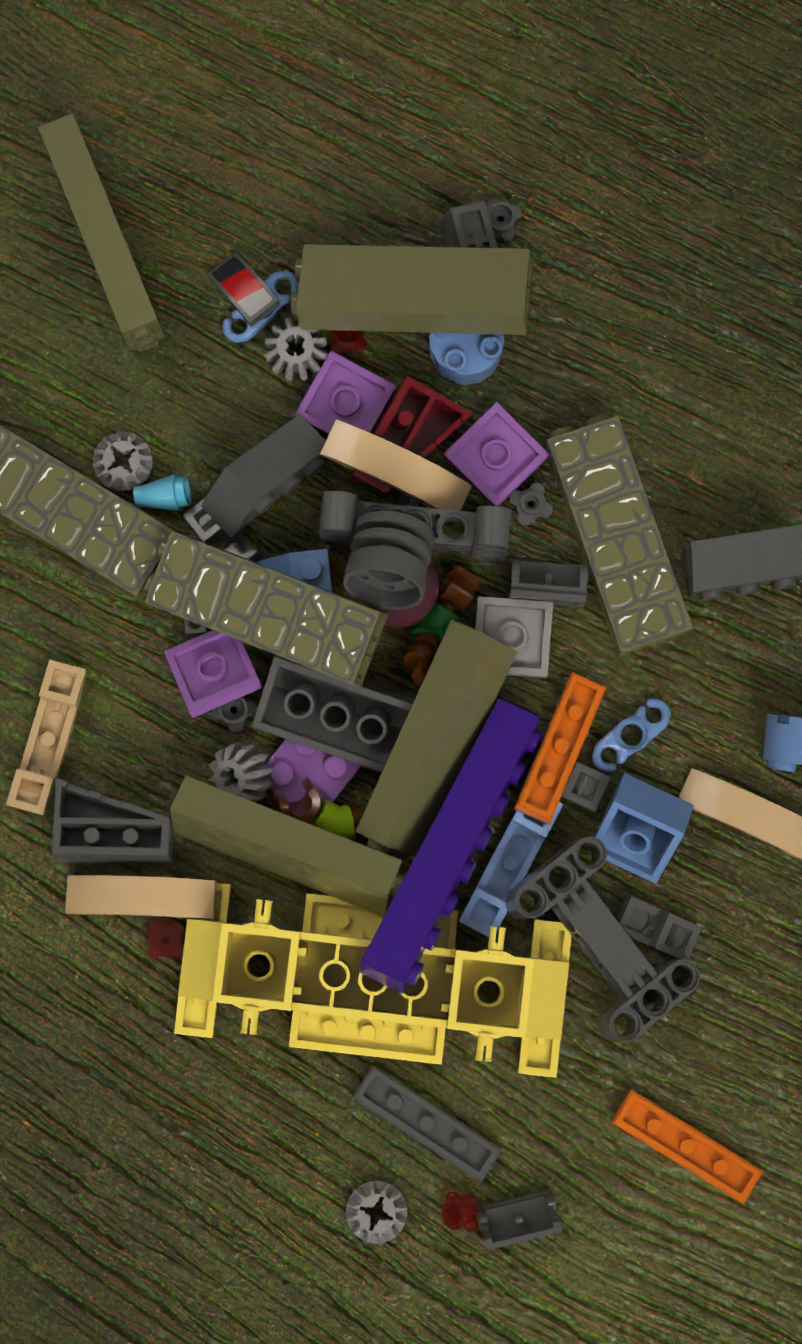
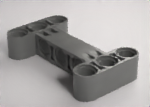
M343 491L323 492L319 525L322 544L351 547V542L354 538L353 532L358 518L366 513L375 511H397L422 520L433 530L435 537L433 549L471 552V558L482 561L500 562L506 558L509 548L511 509L498 506H479L476 512L362 502L358 501V496L353 493ZM449 522L459 523L464 530V534L458 539H449L442 531L444 525Z
M593 836L582 837L569 842L514 886L507 894L506 908L514 918L520 920L537 918L550 908L619 998L600 1015L598 1026L601 1035L613 1042H631L696 989L700 981V971L692 961L687 959L666 960L655 969L651 966L586 880L605 863L607 849L599 838ZM582 844L588 846L592 852V859L588 865L581 862L578 855ZM553 868L560 870L563 875V883L559 888H555L549 881V874ZM524 891L529 892L534 898V906L530 912L524 911L520 906L519 899ZM677 966L684 973L683 983L678 987L672 981V972ZM648 990L654 994L656 1001L650 1011L643 1005V996ZM619 1014H622L627 1021L626 1030L621 1035L616 1033L613 1024Z

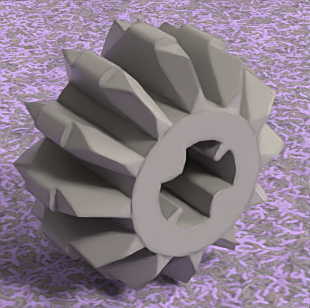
M286 318L284 320L286 329L283 331L279 326L274 325L272 333L276 338L265 339V346L272 349L265 354V359L267 362H275L272 370L276 375L286 369L285 378L287 381H292L294 372H299L300 379L306 381V369L309 368L313 373L318 374L320 366L316 361L326 360L327 353L321 350V348L327 345V340L325 337H316L320 330H302L299 321L298 326L293 327L292 320ZM295 343L296 347H298V343L302 344L303 353L297 356V353L294 352V356H291L289 350L291 344Z
M236 742L215 753L216 760L208 765L214 772V775L208 781L214 782L219 789L256 803L267 797L266 790L273 785L267 776L274 769L266 767L265 761L268 755L258 754L257 745H246L245 742Z

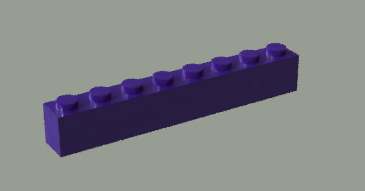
M498 698L360 962L361 974L402 994L408 983L413 986L416 984L424 967V964L419 962L426 949L429 951L434 949L442 931L437 928L443 915L450 917L459 899V896L454 894L459 883L467 884L476 865L471 860L477 848L482 851L486 848L493 832L488 827L494 815L500 818L504 813L510 797L505 795L510 784L518 785L526 768V764L522 763L527 751L534 753L543 733L538 731L539 716Z

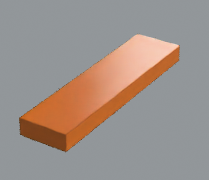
M574 672L570 674L514 806L515 810L546 824L551 822L602 700L606 686Z
M632 1089L628 1091L611 1120L613 1124L742 1204L746 1202L763 1173V1170Z

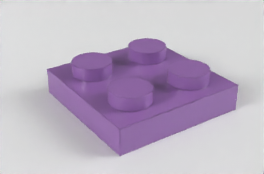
M330 351L296 411L295 417L301 414L314 429L327 436L336 419L372 433L392 398L396 385Z
M496 402L443 454V457L492 506H499L549 458L550 454Z
M215 630L164 651L192 718L262 688L243 642Z
M288 739L284 740L266 764V767L274 769L267 776L273 783L270 789L272 791H282L288 802H296L304 797L306 790L302 782L306 777L312 781L320 798L334 802L362 766Z

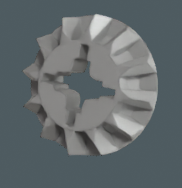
M117 431L114 434L103 437L102 441L94 449L92 465L96 476L105 486L117 491H129L134 489L135 486L142 485L147 480L152 470L153 457L149 446L142 438L135 433ZM116 449L117 452L120 451L123 455L128 453L132 455L128 459L130 468L133 471L132 473H129L122 466L112 468L116 462L115 454L112 450Z
M366 1182L356 1188L349 1197L346 1206V1220L352 1233L366 1243L384 1244L397 1237L406 1224V1201L401 1192L387 1182ZM380 1196L384 1197L382 1200L383 1211L393 1218H379L377 1224L375 1223L374 1227L370 1228V1214L360 1207H374L376 1202H379Z

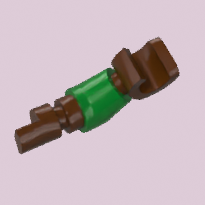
M459 565L451 566L443 577L434 594L441 601L439 604L435 601L432 602L418 619L410 635L411 644L404 657V664L409 670L413 671L411 678L414 686H419L423 683L450 621L454 620L457 622L459 617L455 615V612L458 611L461 614L464 612L481 583L477 576Z

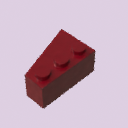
M407 376L401 381L372 434L425 458L473 413ZM356 469L352 470L347 478L378 497H381L392 488Z

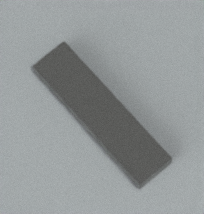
M374 1064L352 1096L353 1099L480 1182L483 1181L502 1151L501 1147Z

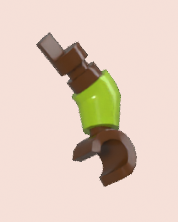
M308 777L302 782L306 793L299 801L288 802L282 791H273L275 803L281 813L352 841L355 840V836L361 835L355 831L365 810H361L360 807L350 808L348 805L339 806L324 798H320L314 784Z

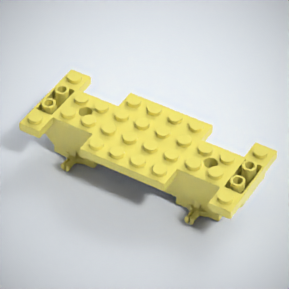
M217 883L215 919L187 918L174 1034L213 1038L217 1002L232 1004L243 1009L240 1033H248L250 1018L249 1034L257 1035L259 1011L268 1009L293 1010L289 1047L442 1065L445 1030L447 1028L467 1031L478 1036L475 1060H483L484 1046H486L485 1062H492L494 1038L503 1036L521 1037L517 1073L557 1078L572 937L561 922L534 919L530 957L513 956L503 951L506 930L503 927H499L498 940L495 942L497 927L489 926L488 949L481 951L455 949L459 911L453 910L450 917L443 915L437 926L442 931L432 951L426 949L419 962L423 963L424 967L416 984L413 986L408 983L402 994L361 974L360 962L384 917L333 896L307 893L302 931L286 930L269 924L273 901L265 900L264 915L262 916L263 900L256 899L254 923L244 925L227 923L232 885ZM256 954L266 956L270 962V970L265 976H255L249 969L250 959ZM485 981H493L499 987L497 999L490 1003L482 1002L477 994L478 987Z

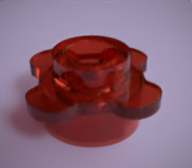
M330 330L333 333L331 350L336 354L342 355L345 351L353 350L357 353H362L366 350L368 343L363 337V331ZM347 332L352 334L350 339L345 338Z
M174 921L170 925H160L157 922H153L148 925L146 933L150 936V947L147 949V954L151 959L158 960L162 956H171L173 959H179L183 956L184 947L181 943V935L184 933V926L180 922ZM164 937L169 938L168 944H163L162 939Z
M455 1191L448 1193L441 1209L445 1225L451 1230L464 1228L469 1233L475 1232L478 1228V1221L476 1220V1207L478 1203L476 1197L473 1194L459 1196Z

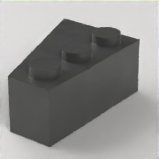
M301 414L297 415L226 466L204 499L201 507L232 538L259 514L268 510L279 497L291 493L300 484L301 479L305 475L311 478L325 465V461L322 459L324 456L320 455V452L326 440Z
M56 778L52 854L57 862L172 864L173 826L170 817L127 802L123 803L103 796L101 793L89 791Z

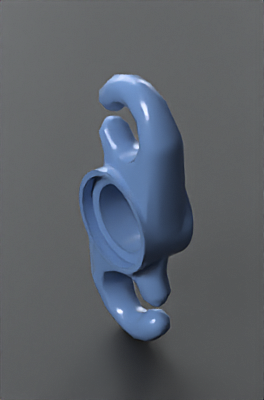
M287 270L278 271L263 281L279 299L280 305L254 326L250 327L237 310L232 312L234 319L245 321L247 327L245 332L235 333L231 327L232 320L229 318L224 319L222 330L228 340L235 343L249 341L267 324L271 323L276 318L282 305L289 303L291 299L289 294L278 293L276 284L280 280H287L291 284V294L298 292L299 282L296 281L295 274Z
M649 698L646 701V705L658 708L661 711V719L655 723L648 721L646 718V708L644 706L639 707L634 715L622 720L595 744L591 756L594 765L605 773L614 772L616 765L604 762L601 757L602 751L606 748L614 749L617 754L616 762L624 764L628 756L641 750L668 726L671 716L669 706L661 699ZM632 724L641 730L642 739L638 745L628 746L622 741L621 730L624 726Z

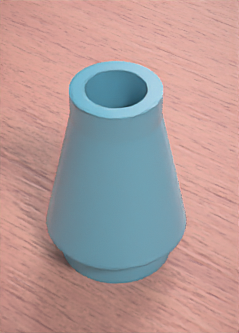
M176 473L142 486H135L133 490L134 502L138 509L154 508L181 511L184 506L191 505L189 480L186 476L179 477Z

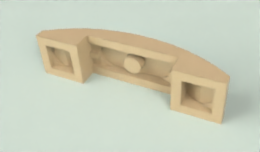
M337 419L320 452V455L353 471L356 469L422 501L421 504L429 508L460 511L472 487L466 481L423 457Z
M49 659L39 692L40 701L20 768H17L6 806L44 816L69 744L82 695L86 669Z
M691 768L678 798L693 804V811L708 818L718 820L802 861V816L733 784Z
M71 875L67 876L65 914L215 919L217 881L148 876Z

